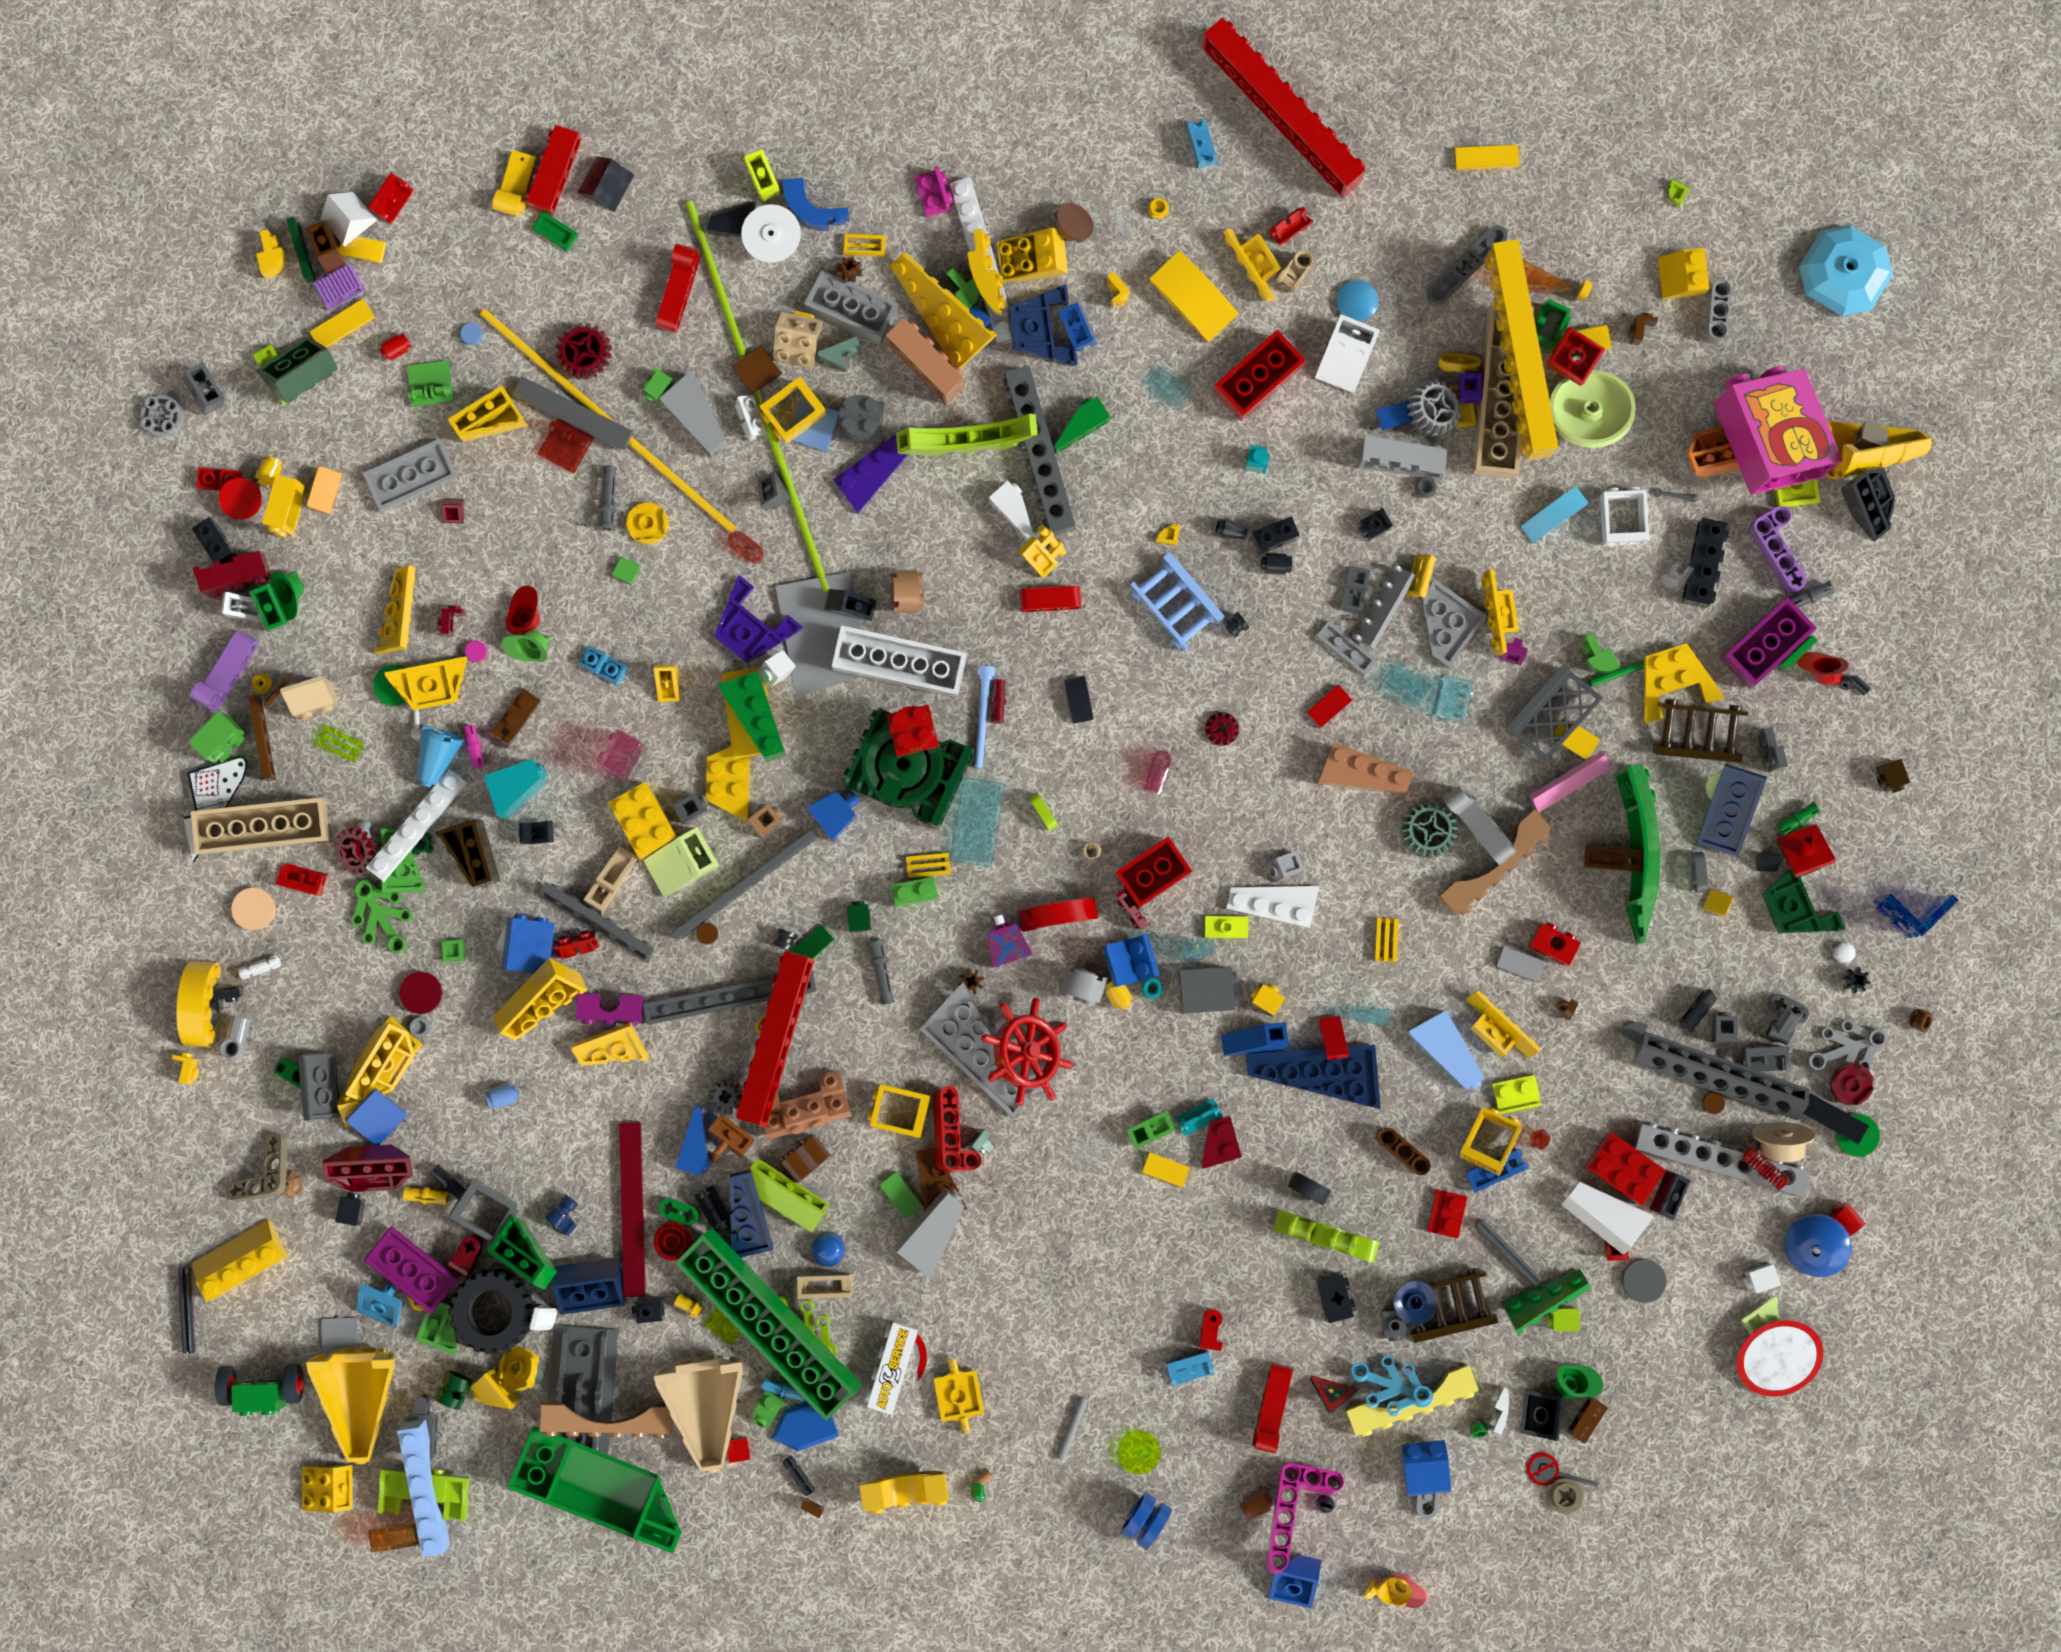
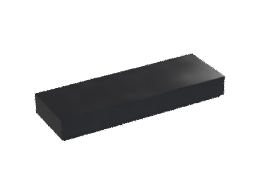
M1812 1093L1809 1094V1105L1803 1112V1115L1859 1145L1869 1125Z

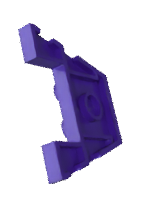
M739 575L714 637L745 663L749 664L800 632L803 626L787 615L777 629L772 631L741 605L755 588Z

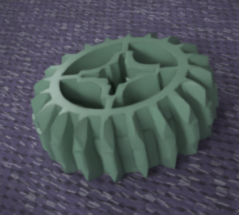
M1426 801L1425 808L1421 802L1417 803L1418 810L1412 806L1410 807L1412 814L1408 812L1404 814L1409 821H1401L1402 825L1407 826V828L1400 829V833H1407V836H1404L1402 841L1409 839L1410 843L1406 845V848L1408 849L1413 845L1415 847L1412 851L1413 854L1421 850V858L1425 856L1426 852H1428L1429 859L1433 858V852H1435L1437 857H1440L1441 850L1445 853L1449 852L1446 844L1450 847L1455 845L1450 838H1458V835L1452 833V831L1459 830L1458 826H1452V823H1455L1457 819L1453 818L1450 820L1449 816L1453 812L1444 813L1446 805L1438 809L1439 802L1437 801L1434 802L1433 807H1431L1430 801ZM1430 813L1426 823L1414 822L1419 814ZM1437 815L1444 821L1446 831L1438 827L1436 823ZM1431 823V829H1433L1436 832H1432L1428 836L1427 830L1423 827H1427ZM1412 828L1422 834V844L1415 839ZM1433 836L1445 837L1440 845L1428 847Z

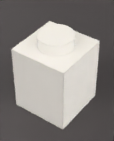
M782 650L766 660L759 668L758 673L770 687H773L787 678L796 666Z
M1767 1263L1744 1271L1746 1275L1744 1278L1745 1286L1753 1293L1757 1294L1781 1285L1774 1264Z

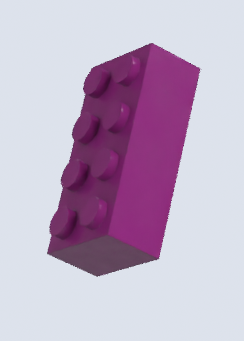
M1786 597L1720 659L1751 689L1813 633L1817 627Z

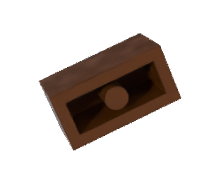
M325 220L306 228L315 254L326 273L346 265L335 236Z

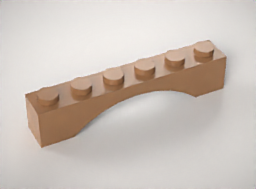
M1535 809L1532 810L1515 826L1512 844L1517 852L1501 865L1498 864L1490 872L1479 878L1452 883L1438 896L1439 900L1454 916H1457L1459 913L1463 916L1472 908L1469 905L1475 899L1477 901L1481 900L1487 894L1485 890L1490 885L1495 887L1503 879L1501 875L1506 870L1510 873L1519 865L1517 860L1520 857L1526 858L1534 851L1533 845L1537 842L1543 843L1550 836L1548 832L1552 829L1551 826Z
M540 1402L539 1431L543 1432L545 1436H556L557 1432H566V1436H579V1432L588 1433V1436L599 1437L601 1433H610L611 1437H623V1433H632V1437H645V1434H654V1437L665 1438L667 1434H672L673 1419L666 1405L650 1404L642 1411L628 1418L615 1421H598L578 1415L563 1403Z

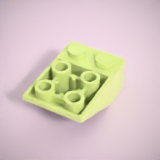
M698 827L676 838L643 860L664 898L720 867Z

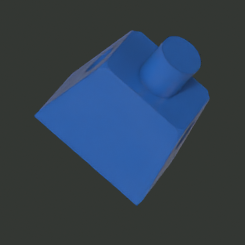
M837 791L810 805L807 809L830 839L835 841L857 817L852 808L861 800L854 791L844 799Z

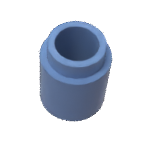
M511 1082L490 1088V1091L485 1092L490 1109L494 1107L499 1109L517 1103L516 1098H519L517 1086H512Z

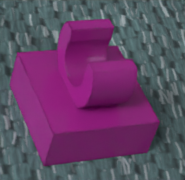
M1514 637L1513 643H1507V652L1501 655L1500 660L1522 665L1528 648L1521 647L1523 640Z

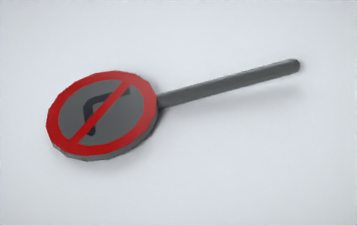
M1548 1453L1535 1454L1527 1463L1528 1477L1537 1485L1546 1486L1552 1484L1558 1476L1595 1487L1599 1486L1597 1482L1559 1472L1557 1460Z

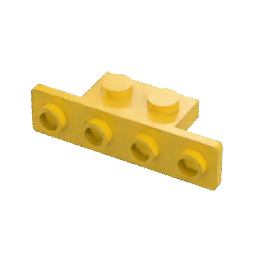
M1232 229L1223 230L1225 242L1229 247H1233L1236 252L1235 257L1237 261L1247 269V277L1251 282H1255L1259 288L1257 292L1260 297L1266 301H1274L1276 297L1266 281L1282 270L1261 235L1256 234L1242 245Z
M1488 569L1482 573L1481 584L1485 588L1486 594L1484 603L1489 613L1488 627L1492 632L1491 647L1495 651V656H1499L1507 652L1504 634L1516 633L1519 631L1512 589L1497 591L1494 569Z
M1479 990L1473 992L1466 999L1481 1014L1470 1029L1501 1058L1508 1053L1513 1045L1527 1058H1531L1540 1050V1047L1536 1045L1533 1039L1521 1031L1517 1024L1506 1017L1503 1011L1491 1003L1487 996Z

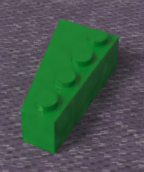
M758 671L718 684L719 690L765 761L768 763L787 756Z

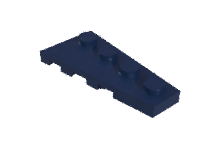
M749 1169L730 1174L732 1249L740 1258L772 1251L774 1245L752 1170Z

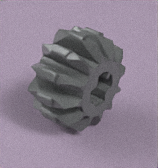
M721 1079V1087L717 1083L713 1084L717 1091L709 1090V1094L715 1096L708 1101L709 1103L716 1102L712 1108L714 1111L721 1107L720 1114L724 1115L727 1108L728 1114L732 1115L733 1108L736 1110L737 1102H741L739 1095H743L742 1091H737L741 1084L737 1083L733 1087V1079H729L728 1084H726L725 1079ZM725 1091H727V1094L732 1095V1098L728 1099V1103H726L727 1100H722Z

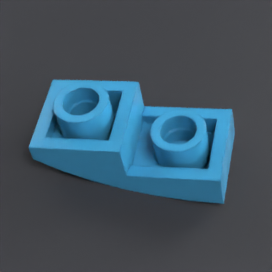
M589 645L578 663L618 686L629 668Z

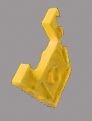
M1687 643L1644 656V723L1664 718L1662 709L1658 706V696L1698 683L1704 704L1724 698L1723 693Z

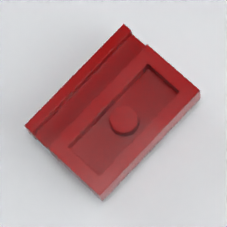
M1436 1189L1427 1232L1458 1239L1468 1196Z

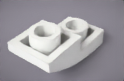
M1500 1386L1499 1389L1496 1388L1492 1394V1406L1499 1409L1498 1413L1494 1412L1489 1422L1492 1425L1490 1429L1500 1435L1504 1430L1509 1409L1508 1389Z

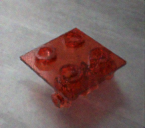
M557 418L555 422L552 421L550 423L549 429L551 430L537 455L574 474L595 437Z

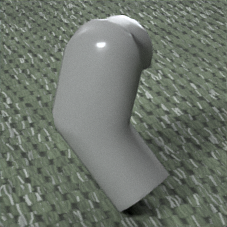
M362 820L357 824L356 828L360 827L361 833L367 831V837H373L370 834L371 823L368 820ZM373 837L374 840L371 843L372 845H377L375 850H378L381 840Z

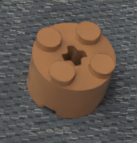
M917 570L891 571L890 577H894L893 582H890L891 605L896 606L892 610L893 613L919 612L922 606H924V594H920V588L923 585L922 572Z

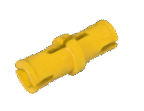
M405 1187L403 1200L422 1202L425 1205L429 1203L447 1205L449 1202V1191L431 1190L429 1187L424 1189Z

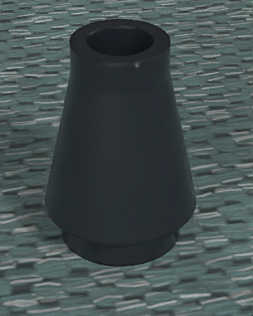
M1226 517L1224 519L1219 518L1215 529V534L1219 535L1220 538L1245 540L1248 532L1247 527H1243Z

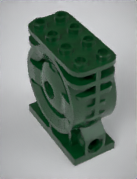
M881 707L878 710L874 709L869 718L871 725L868 730L864 729L861 735L860 749L856 748L851 757L853 764L850 769L846 768L843 774L844 786L893 808H911L915 819L939 830L973 758L974 748L960 744L952 739L941 743L938 741L939 747L927 750L931 760L927 779L916 789L906 791L901 800H897L902 789L911 788L920 783L927 771L926 755L924 751L897 757L894 743L888 744L879 758V771L884 779V783L880 791H878L876 788L880 780L875 770L876 755L883 744L893 738L887 714H890V712ZM947 747L945 752L941 751V748ZM901 759L909 762V766L905 770H900L897 767V763ZM944 760L956 765L950 780L947 781L943 780L945 774ZM941 786L946 789L941 797L939 806L928 802ZM921 805L918 812L916 813L914 807Z

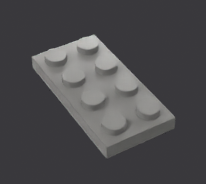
M440 438L363 473L381 513L459 478Z

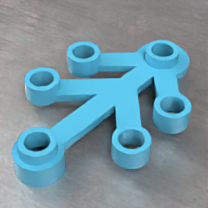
M1389 1355L1382 1358L1381 1367L1387 1370L1391 1380L1369 1372L1368 1366L1362 1362L1355 1363L1351 1368V1376L1355 1381L1363 1382L1366 1380L1387 1388L1384 1391L1376 1394L1370 1393L1367 1396L1366 1404L1369 1408H1376L1379 1402L1399 1394L1408 1397L1398 1402L1391 1401L1388 1403L1387 1413L1390 1416H1397L1400 1410L1412 1405L1423 1408L1432 1403V1391L1426 1386H1421L1415 1374V1367L1411 1363H1406L1402 1366V1375L1409 1379L1412 1388L1404 1385L1394 1365V1359ZM1387 1360H1388V1361H1390L1392 1364H1391V1365H1385V1364H1384V1361H1387ZM1410 1368L1412 1372L1406 1373L1404 1370ZM1359 1371H1360V1372H1362L1364 1375H1363V1376H1357V1375H1356V1372H1359ZM1424 1395L1426 1399L1420 1400L1418 1396ZM1374 1398L1377 1402L1370 1403L1369 1399ZM1395 1406L1397 1410L1391 1411L1390 1407Z

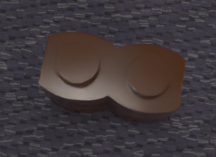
M807 1135L799 1142L801 1146L796 1151L791 1149L782 1156L784 1161L781 1164L797 1183H800L831 1156L815 1135L812 1137Z

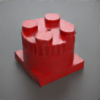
M929 704L920 707L907 706L899 709L898 712L887 714L897 757L939 747Z

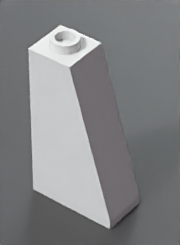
M1581 1182L1575 1188L1570 1186L1563 1195L1566 1199L1561 1204L1623 1255L1633 1246L1654 1218L1647 1212Z

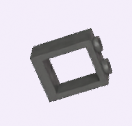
M472 1177L449 1213V1218L493 1243L511 1215L517 1216L519 1210L516 1209L518 1205L515 1201ZM477 1189L509 1207L493 1234L461 1216Z

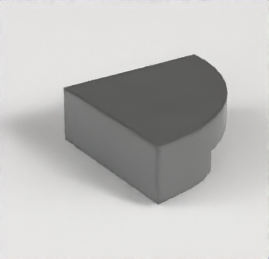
M1641 1022L1630 1023L1623 1026L1618 1033L1638 1044L1648 1025Z

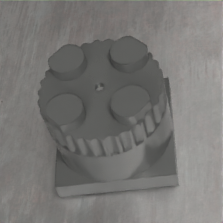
M861 394L842 399L839 411V442L882 444L884 401H875L873 398Z

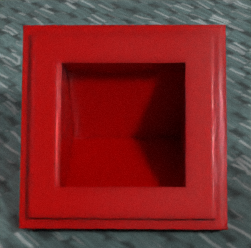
M1604 1240V1257L1607 1261L1629 1260L1628 1251L1623 1255Z

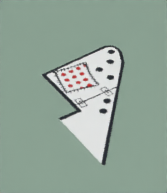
M237 756L225 760L223 763L218 762L187 772L195 811L228 807L245 778L248 764L244 757ZM191 815L183 818L194 863L199 855H195Z

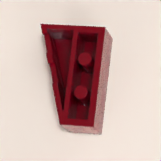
M255 551L232 557L233 560L222 564L219 561L212 562L213 567L201 570L199 566L192 567L200 592L218 600L223 598L224 592L234 591L239 593L247 590V586L266 584L267 580L271 579V572L265 554L261 551Z

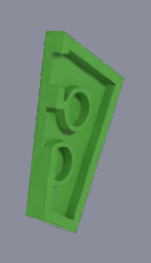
M399 828L381 829V849ZM412 851L407 854L386 881H382V893L426 892Z

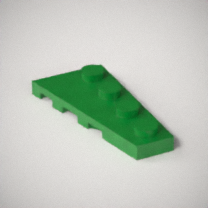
M1581 1269L1500 1302L1510 1323L1519 1336L1524 1332L1525 1327L1530 1324L1532 1326L1540 1322L1542 1316L1547 1313L1552 1314L1556 1312L1559 1305L1576 1299L1588 1291L1590 1286Z

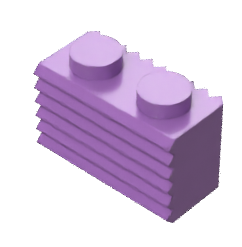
M351 264L335 269L336 272L320 276L317 278V282L313 284L328 310L366 290Z

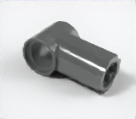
M1795 1003L1787 1004L1778 1018L1771 1021L1766 1036L1788 1045L1793 1037L1796 1026L1804 1016V1011Z

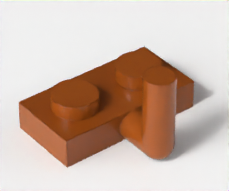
M721 1114L707 1131L708 1134L720 1142L710 1157L712 1163L718 1162L726 1148L742 1158L755 1141L754 1138Z

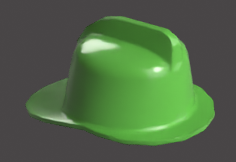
M530 629L521 635L506 636L502 640V648L511 658L520 661L543 662L547 659L546 650L550 637L537 630Z

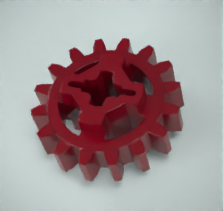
M350 827L340 831L339 836L334 838L337 843L332 845V847L337 849L333 853L334 856L339 857L336 861L337 864L342 862V869L349 868V873L356 872L360 874L367 871L366 867L377 855L373 851V849L377 848V845H372L371 843L374 838H368L367 831L361 833L360 827L356 829Z

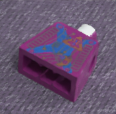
M1004 914L992 918L996 930L988 933L993 968L1032 955L1017 924L1008 926Z

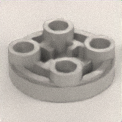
M167 395L149 396L145 399L140 410L141 426L148 433L161 438L169 437L175 434L182 426L184 419L183 409L175 399Z

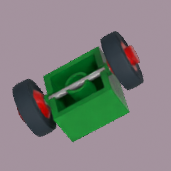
M288 1364L284 1371L283 1380L242 1381L240 1383L236 1380L233 1366H221L217 1370L214 1383L218 1405H232V1412H239V1416H249L261 1411V1415H274L276 1412H280V1409L286 1407L287 1403H300L305 1388V1379L300 1364Z

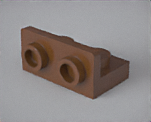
M1594 1397L1587 1398L1566 1432L1585 1444L1607 1411V1406Z

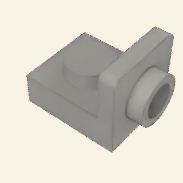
M1297 851L1267 862L1268 873L1274 882L1305 870Z

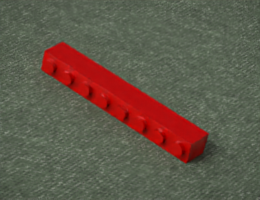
M784 951L783 956L779 959V971L772 983V995L766 1003V1016L761 1021V1033L754 1045L755 1054L753 1060L748 1065L749 1074L747 1081L742 1086L743 1095L741 1102L736 1107V1119L767 1127L815 960L809 957Z

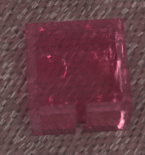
M617 729L616 733L612 732L608 738V749L599 754L596 762L600 770L626 783L646 746L639 740Z

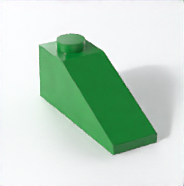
M1098 396L1093 399L1089 397L1081 402L1082 406L1078 408L1054 446L1056 454L1110 422L1111 417Z

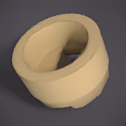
M1095 842L1087 843L1083 848V854L1087 859H1097L1101 854V847ZM1097 848V852L1089 854V850Z

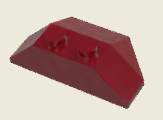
M392 1144L347 1147L322 1161L325 1180L330 1183L333 1182L337 1186L351 1192L396 1190L413 1175L410 1156Z

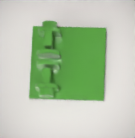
M449 360L407 365L410 388L408 390L409 399L411 398L412 407L454 402Z

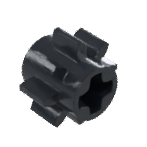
M1856 967L1855 972L1852 969H1847L1848 975L1841 978L1846 982L1843 988H1852V994H1856L1858 989L1861 992H1865L1864 986L1871 983L1866 977L1869 973H1862L1861 967ZM1855 977H1859L1858 984L1853 983Z

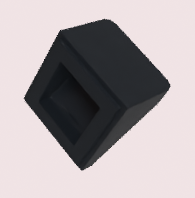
M1758 854L1756 856V871L1776 872L1782 861V855Z

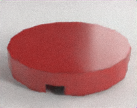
M236 477L229 479L222 485L219 491V504L226 515L234 519L244 520L251 518L259 511L262 505V494L254 481L245 477Z

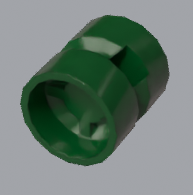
M447 1370L442 1380L444 1386L439 1387L434 1398L435 1401L446 1407L460 1410L465 1400L464 1393H468L473 1380L458 1372Z

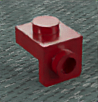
M448 605V609L442 608L441 618H438L437 622L440 634L444 637H453L454 616H466L467 612L457 605Z

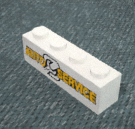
M893 1321L892 1326H887L884 1335L885 1338H888L886 1347L881 1346L878 1355L881 1363L879 1368H874L871 1378L875 1383L873 1389L868 1388L865 1401L869 1402L868 1408L890 1415L893 1414L919 1328Z

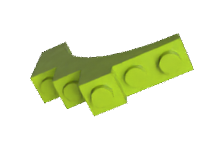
M1027 414L1014 419L984 425L957 428H907L896 432L898 454L934 457L950 452L971 454L983 449L1003 451L1017 446L1018 442L1038 436L1036 414Z

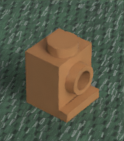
M767 804L751 816L748 821L763 838L782 823L780 818L783 815L776 806L771 808ZM765 817H771L770 824L764 823Z

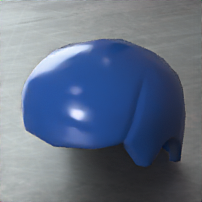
M835 1232L820 1234L812 1246V1255L815 1262L823 1267L835 1266L843 1258L846 1248L842 1237Z

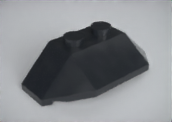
M1883 467L1864 469L1844 485L1841 491L1851 516L1875 542L1891 529L1892 522L1890 520L1894 510L1895 495Z

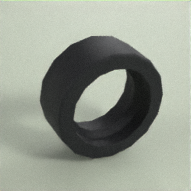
M1296 1171L1288 1184L1289 1188L1324 1206L1331 1193L1330 1189Z

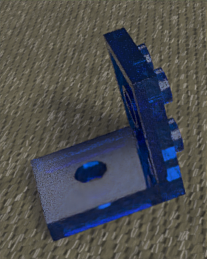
M1891 893L1878 896L1873 902L1877 905L1876 910L1885 917L1887 915L1892 920L1891 925L1897 931H1903L1911 939L1912 937L1917 938L1919 935L1923 937L1958 899L1953 894L1940 896L1918 919Z

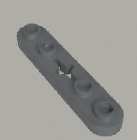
M1498 225L1489 228L1429 287L1426 294L1428 302L1434 306L1445 303L1485 264V257H1487L1493 243L1507 240L1508 235L1505 228ZM1474 258L1475 260L1470 266L1471 270L1467 268L1460 274L1459 271L1464 265L1463 261L1468 263Z

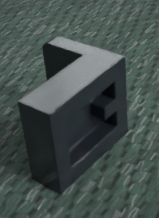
M243 986L219 988L213 991V997L210 1000L211 1006L215 1008L216 1013L224 1010L222 999H225V1002L238 1001V997L244 994Z

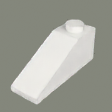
M1007 480L989 497V502L1028 541L1034 535L1021 495L1022 490L1015 483L1011 485Z

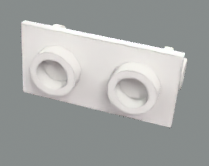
M738 396L735 401V408L740 420H745L742 423L745 437L752 441L757 439L756 436L767 435L754 396Z

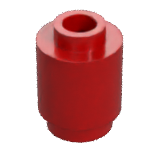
M402 332L399 335L396 333L380 343L382 347L379 348V351L385 360L389 358L390 361H393L407 353L408 349L412 346Z

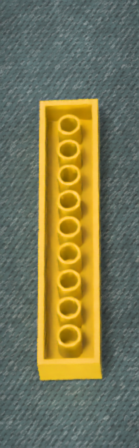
M1519 239L1493 243L1487 257H1485V266L1487 270H1490L1491 275L1489 277L1490 290L1494 291L1495 296L1492 300L1494 311H1498L1499 318L1496 320L1498 331L1502 332L1503 339L1500 340L1502 352L1506 353L1507 360H1504L1506 373L1509 372L1510 374L1508 387L1509 392L1514 395L1512 408L1514 414L1518 416L1516 429L1518 435L1521 434L1522 443H1520L1522 456L1525 455L1526 461L1551 457L1559 446Z

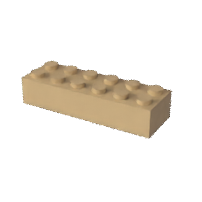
M322 797L190 812L195 855L330 841L326 798Z

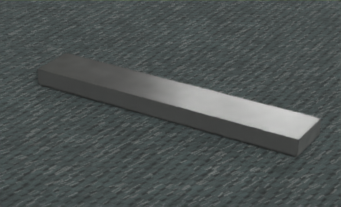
M522 376L513 393V396L622 450H626L634 433L633 430Z

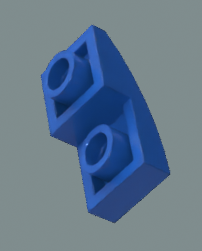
M1409 401L1376 410L1382 431L1400 425L1404 426L1412 422V416H1407L1411 412L1410 409L1406 408L1407 404L1410 403Z

